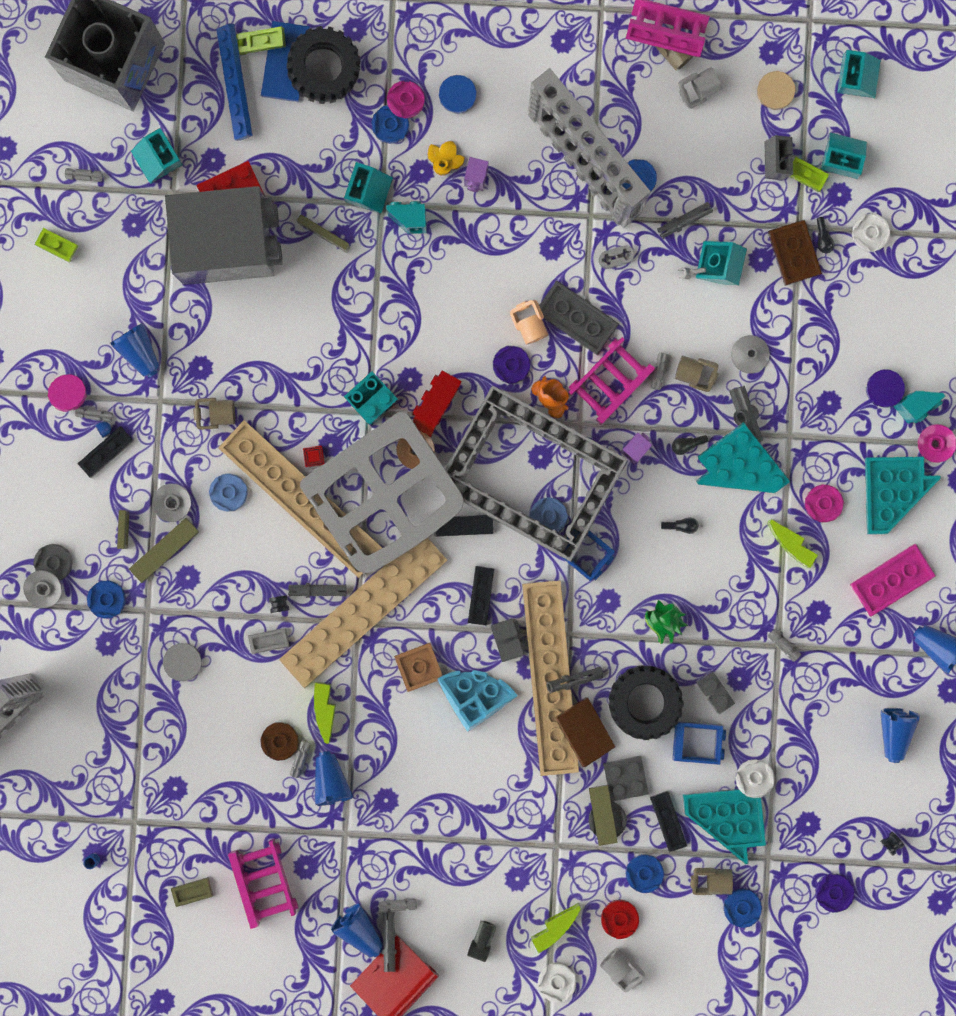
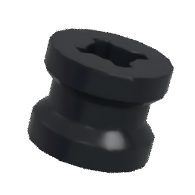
M287 595L268 598L272 606L270 613L289 610V606L286 603Z
M893 831L889 833L888 838H883L880 841L892 856L896 854L899 848L902 849L905 846Z

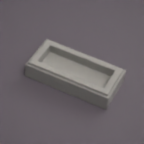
M286 628L248 635L251 654L290 646Z

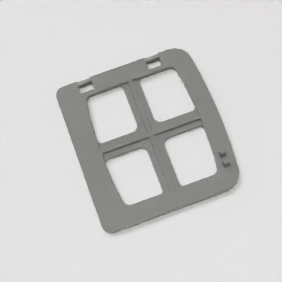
M398 412L307 475L300 482L302 491L310 500L341 549H343L352 565L362 573L373 572L414 548L456 516L464 505L462 493L410 416L405 412ZM404 438L419 458L420 464L393 483L385 484L369 461V457L387 445ZM352 468H356L372 490V497L344 517H339L326 498L325 492ZM430 476L445 496L446 501L435 513L418 526H414L398 504L397 499L408 489ZM316 494H319L324 502L320 506L313 498ZM383 509L401 533V537L371 555H366L351 535L350 530L378 510ZM350 543L357 550V553L354 555L346 547Z

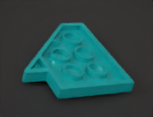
M744 422L698 455V459L708 470V472L696 480L698 485L776 493L790 483V479Z
M924 457L865 458L867 534H888L941 479V476H924Z
M739 789L683 794L684 814L745 864H748L747 847L766 846L761 797H748Z

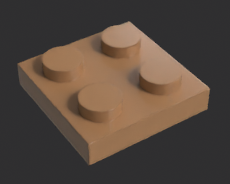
M431 643L394 656L407 692L436 682L438 678L443 676Z

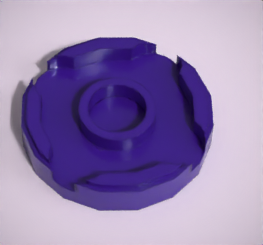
M506 346L495 354L493 371L502 382L515 384L524 380L528 375L530 359L522 348Z
M883 369L877 371L867 381L866 394L868 399L876 406L884 408L894 406L902 399L905 393V384L902 377L892 370Z
M833 873L819 880L815 889V896L819 905L826 911L837 913L848 909L852 904L854 890L851 882L845 876Z

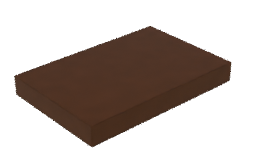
M805 220L768 231L785 286L822 274Z
M585 697L555 717L582 767H587L616 747L588 697Z

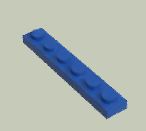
M228 23L217 28L216 31L234 140L241 141L253 136L235 25Z

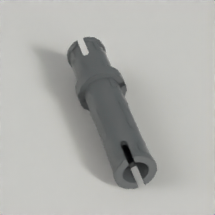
M705 202L678 218L674 217L671 219V222L657 228L658 233H661L660 237L664 239L676 231L680 232L685 226L713 213V209L708 208L711 206L709 202Z
M289 584L288 595L289 597L306 596V598H310V596L346 597L347 585Z
M597 667L570 676L563 675L559 679L548 681L546 687L550 694L563 689L570 690L571 687L602 679L603 671L601 667ZM588 675L590 676V677L583 678V679H580V680L578 679V678H581V677H584V676H588ZM567 681H572V682H569V683L560 685V683H564V682H567Z
M395 912L382 913L384 972H396Z

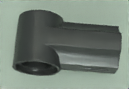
M480 921L475 938L470 944L468 957L486 962L496 925L487 921Z

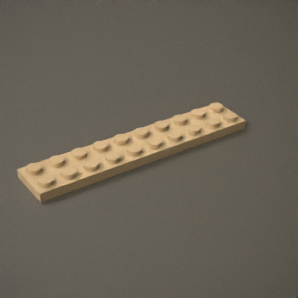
M243 420L218 448L353 574L360 578L363 573L352 565L310 500L302 491L300 482L306 476ZM319 494L313 496L319 506L324 503ZM326 496L339 517L347 515ZM356 525L350 530L351 535L364 554L371 555L382 549L360 526ZM352 543L346 546L352 555L357 553Z
M426 538L414 548L384 565L279 659L280 662L305 688L448 560Z
M561 580L522 584L540 776L578 773V758L555 719L556 716L573 706L571 689H563L550 694L546 687L548 681L559 679L563 675L570 676Z

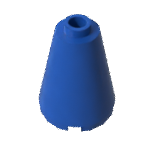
M143 323L110 342L111 346L143 377L147 375L150 378L158 373L157 368L160 366Z
M924 625L923 628L919 626L913 634L916 637L914 641L944 673L949 674L956 664V637Z
M884 708L883 711L881 710L880 716L885 757L889 762L900 763V761L905 759L919 723L920 715L910 710L908 714L903 712L901 708Z
M330 751L319 753V757H316L315 805L326 806L336 804L335 802L351 800L353 798L351 789L335 754H331Z
M358 903L345 910L346 915L343 917L339 916L335 920L331 930L334 935L366 956L377 957L383 950V943L363 907Z

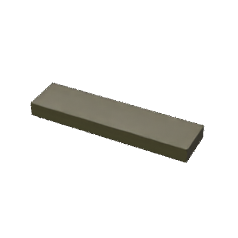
M185 518L133 564L129 570L143 583L196 536L199 531Z

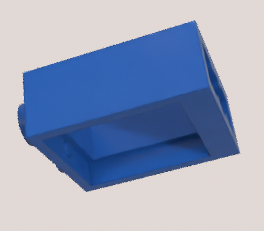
M573 529L571 531V535L574 536L575 539L581 533L576 529ZM589 530L587 536L607 552L592 572L588 574L574 561L570 562L564 558L562 559L589 581L592 579L596 581L602 574L600 569L603 565L606 564L608 566L615 558L613 556L615 551Z
M677 721L678 724L674 730L672 760L720 765L721 760H724L725 749H722V741L726 740V730L723 729V726ZM684 727L716 730L714 758L682 755Z

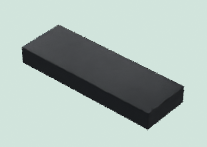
M120 426L77 464L89 478H92L134 440Z
M487 515L454 516L436 531V537L493 534V519Z
M475 566L468 623L487 626L494 576L493 568Z
M665 791L651 796L650 800L668 851L672 852L687 847L669 792Z

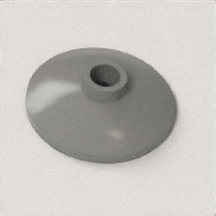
M753 335L744 336L737 340L731 351V358L735 367L749 374L761 371L767 365L770 356L767 344L761 338ZM749 350L754 351V357L748 355Z
M166 484L155 492L152 501L153 509L162 520L176 522L188 514L191 507V498L187 490L182 486ZM172 499L176 501V505L174 507L170 506V501Z
M39 570L31 573L26 578L23 591L26 599L32 605L39 608H48L56 604L60 599L62 586L56 575L49 571ZM43 584L46 585L47 590H43L41 586Z

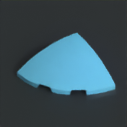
M455 671L438 678L446 698L467 732L484 722L518 696L504 681L490 677L488 673L482 671Z

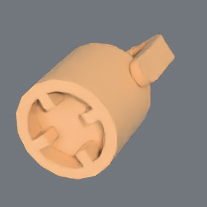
M536 300L524 301L510 311L515 327L521 332L526 345L548 336L542 320L544 316ZM533 305L536 315L519 321L516 313Z

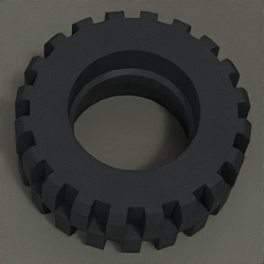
M317 26L315 30L310 28L306 30L305 34H300L297 40L292 43L287 58L288 78L291 80L294 90L297 89L299 95L307 97L308 101H319V104H325V102L329 101L334 103L337 99L346 97V94L350 93L356 84L360 72V56H358L356 45L352 44L353 40L349 36L346 38L341 30L337 32L333 30L334 27L329 26L328 29ZM328 49L340 58L341 72L335 80L320 82L313 79L307 73L305 63L312 51Z
M641 665L626 670L613 683L611 693H609L608 705L614 722L624 733L636 739H658L664 734L667 735L673 727H676L677 721L683 713L684 701L682 700L683 694L678 686L679 684L670 674L654 666ZM644 684L655 686L662 693L664 699L662 712L655 719L649 721L635 718L628 708L630 693L637 686Z

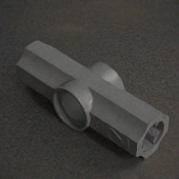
M745 385L730 390L729 392L736 410L733 416L735 423L739 426L744 422L759 442L763 441L757 423L759 411L754 405H751Z

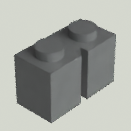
M775 135L764 141L765 179L784 180L793 175V158L789 157L780 162V160L793 154L792 137Z
M511 618L490 625L502 662L524 656L523 651L526 650L523 639L519 640L517 633L521 631L517 621L513 622Z
M710 670L695 681L705 696L711 695L707 700L716 713L721 714L735 704L713 671Z

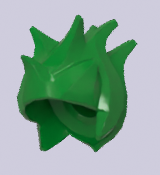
M658 600L655 610H646V624L657 634L660 644H663L665 636L669 638L672 644L675 632L682 635L680 627L688 626L681 618V616L686 614L682 613L673 603L663 605Z

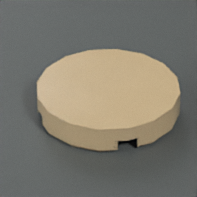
M769 72L759 81L757 87L758 99L762 105L772 110L783 109L794 98L795 84L792 78L784 72Z

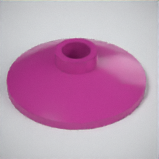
M940 424L931 425L920 433L918 449L926 460L934 463L944 462L954 454L956 438L948 427ZM934 440L938 442L937 448L932 445Z

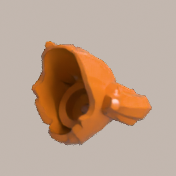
M544 376L541 381H536L532 385V393L538 396L542 405L548 409L549 416L557 419L561 418L565 410L569 408L565 405L569 394L557 379L547 380L546 376Z

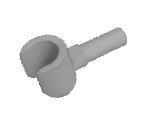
M681 267L678 271H685V275L679 278L690 279L694 274L706 272V268L690 269Z

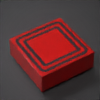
M322 445L303 448L305 467L325 464Z

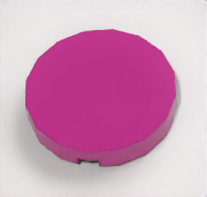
M399 81L389 89L387 105L396 116L412 118L423 109L425 102L424 92L414 82Z
M71 374L57 377L48 389L50 403L62 412L78 409L84 403L87 396L83 381Z
M822 484L813 487L805 498L807 514L818 522L833 521L842 512L844 504L842 494L833 486Z

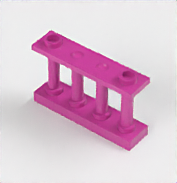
M635 0L631 15L637 16L636 20L630 19L625 39L696 57L701 56L705 37L699 36V34H705L710 16L649 0ZM644 18L655 21V25L644 22ZM662 24L672 25L674 28L662 27ZM681 28L692 30V34L682 32Z
M623 337L620 340L615 338L608 346L610 350L580 381L576 379L568 387L570 389L568 393L570 396L576 392L597 412L598 418L596 421L600 425L655 370L651 364L647 367L645 365L642 366L621 346L625 340ZM614 351L637 371L636 374L638 376L634 380L628 379L607 359ZM601 365L623 384L622 387L625 390L621 394L615 393L594 373ZM588 378L610 398L611 404L607 408L605 406L602 407L581 387Z
M274 838L269 841L270 847L245 855L239 854L238 850L228 854L250 929L258 927L259 921L264 917L290 910L291 916H294L297 913L296 909H299L296 898H292L279 854L282 853L279 842L276 843ZM273 855L276 865L249 874L244 872L242 865H245V862ZM275 873L279 874L281 884L256 892L250 891L248 886L250 881ZM284 891L286 903L260 911L255 909L254 902L257 899Z

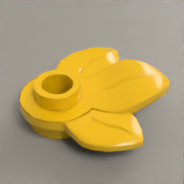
M453 141L443 143L440 148L433 144L428 148V159L433 163V170L440 176L447 175L451 170L460 168L464 163L465 157L456 155L457 148ZM439 164H445L446 166L441 167Z

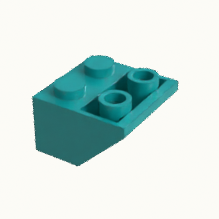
M846 50L842 56L837 93L875 99L881 60L866 52Z
M161 128L143 137L131 150L150 184L183 165Z
M830 132L820 170L858 179L862 174L866 159L867 142Z
M356 162L344 200L346 203L382 214L393 177L376 168Z
M411 201L410 204L402 205V202H391L390 205H386L388 217L407 234H427L425 204H421V201Z
M373 371L344 396L370 427L399 402Z
M914 391L907 394L893 407L908 424L912 422L916 424L929 415L928 411L938 408L943 403L942 399L946 395L937 392Z

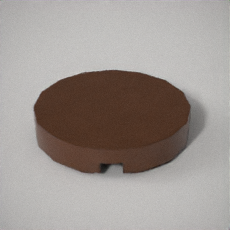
M276 722L267 726L263 731L260 739L261 748L264 754L273 760H286L297 751L299 736L290 724Z

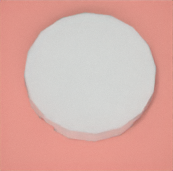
M878 214L861 216L852 227L854 243L859 249L866 252L880 250L890 239L889 223Z
M757 759L742 763L736 774L737 787L743 794L752 798H760L767 795L772 790L775 781L774 772L771 767Z
M558 962L545 966L538 977V986L541 994L553 1002H562L570 998L576 988V978L572 969L566 964Z

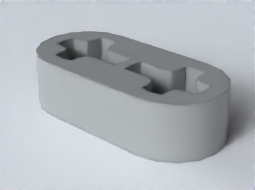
M621 246L604 251L599 257V265L604 269H611L628 264L634 258V250L630 246ZM623 250H626L627 253L630 252L631 255L628 256V260H625V257L618 258L619 255H622ZM605 255H607L608 258L615 257L614 260L610 261V265H607L606 262H602V260H604Z

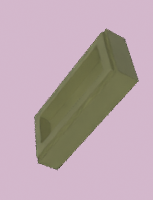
M119 510L117 549L128 548L130 512L126 510Z
M209 877L171 888L176 907L214 896Z

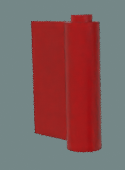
M398 935L395 937V950H397V954H395L396 972L383 971L384 954L381 952L350 985L377 1016H403L439 977L435 969L429 964L424 963Z

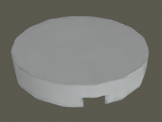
M179 643L173 645L164 655V670L170 678L176 681L184 682L191 680L198 675L201 669V655L196 647L190 644Z

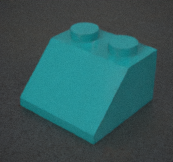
M703 241L698 269L705 267L706 272L696 274V278L723 285L739 286L747 248L734 242Z

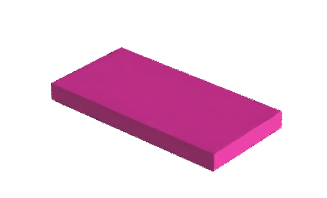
M913 544L855 580L850 586L869 616L872 617L936 577L917 545Z

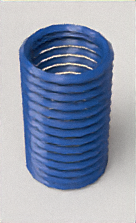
M90 854L83 861L84 867L86 869H93L100 863V857L97 854ZM89 858L95 861V865L89 863Z

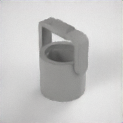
M712 67L699 74L693 73L678 82L682 101L690 109L707 101V97L723 89L721 81ZM690 81L695 93L699 97V99L691 103L687 90L684 88V85Z
M618 948L612 950L600 964V967L623 992L636 988L645 977V972L634 961H630ZM633 970L639 977H636L626 985L622 979Z

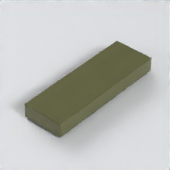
M299 215L296 221L299 225L347 253L350 249L348 242L305 216Z
M608 785L589 788L598 845L618 843Z

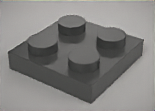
M641 756L603 763L611 802L649 794Z

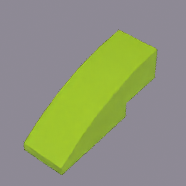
M772 519L768 520L767 525L781 547L797 562L806 568H811L818 555L802 546L805 538Z
M315 682L314 710L316 721L324 743L329 744L336 704L329 703L331 684Z
M579 903L546 919L544 922L547 928L531 936V940L538 953L552 946L570 928L581 910Z

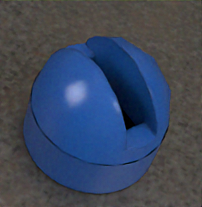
M102 421L95 425L102 438L111 432V426L108 422Z

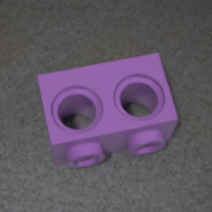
M473 157L469 158L464 177V187H468L467 190L472 192L483 191L489 161Z
M637 433L620 453L635 465L652 446L650 443L651 439L645 433Z

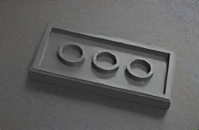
M557 280L539 305L544 316L543 319L596 355L599 354L619 325L618 322Z

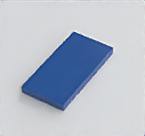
M272 21L271 28L281 26L284 28L286 47L267 51L261 97L299 102V91L297 89L294 90L292 82L288 78L287 58L292 43L297 40L300 34H305L306 30L310 29V26Z

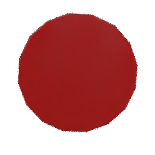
M622 899L613 900L602 910L601 924L605 932L616 939L628 938L634 934L639 925V914L635 906L629 901Z

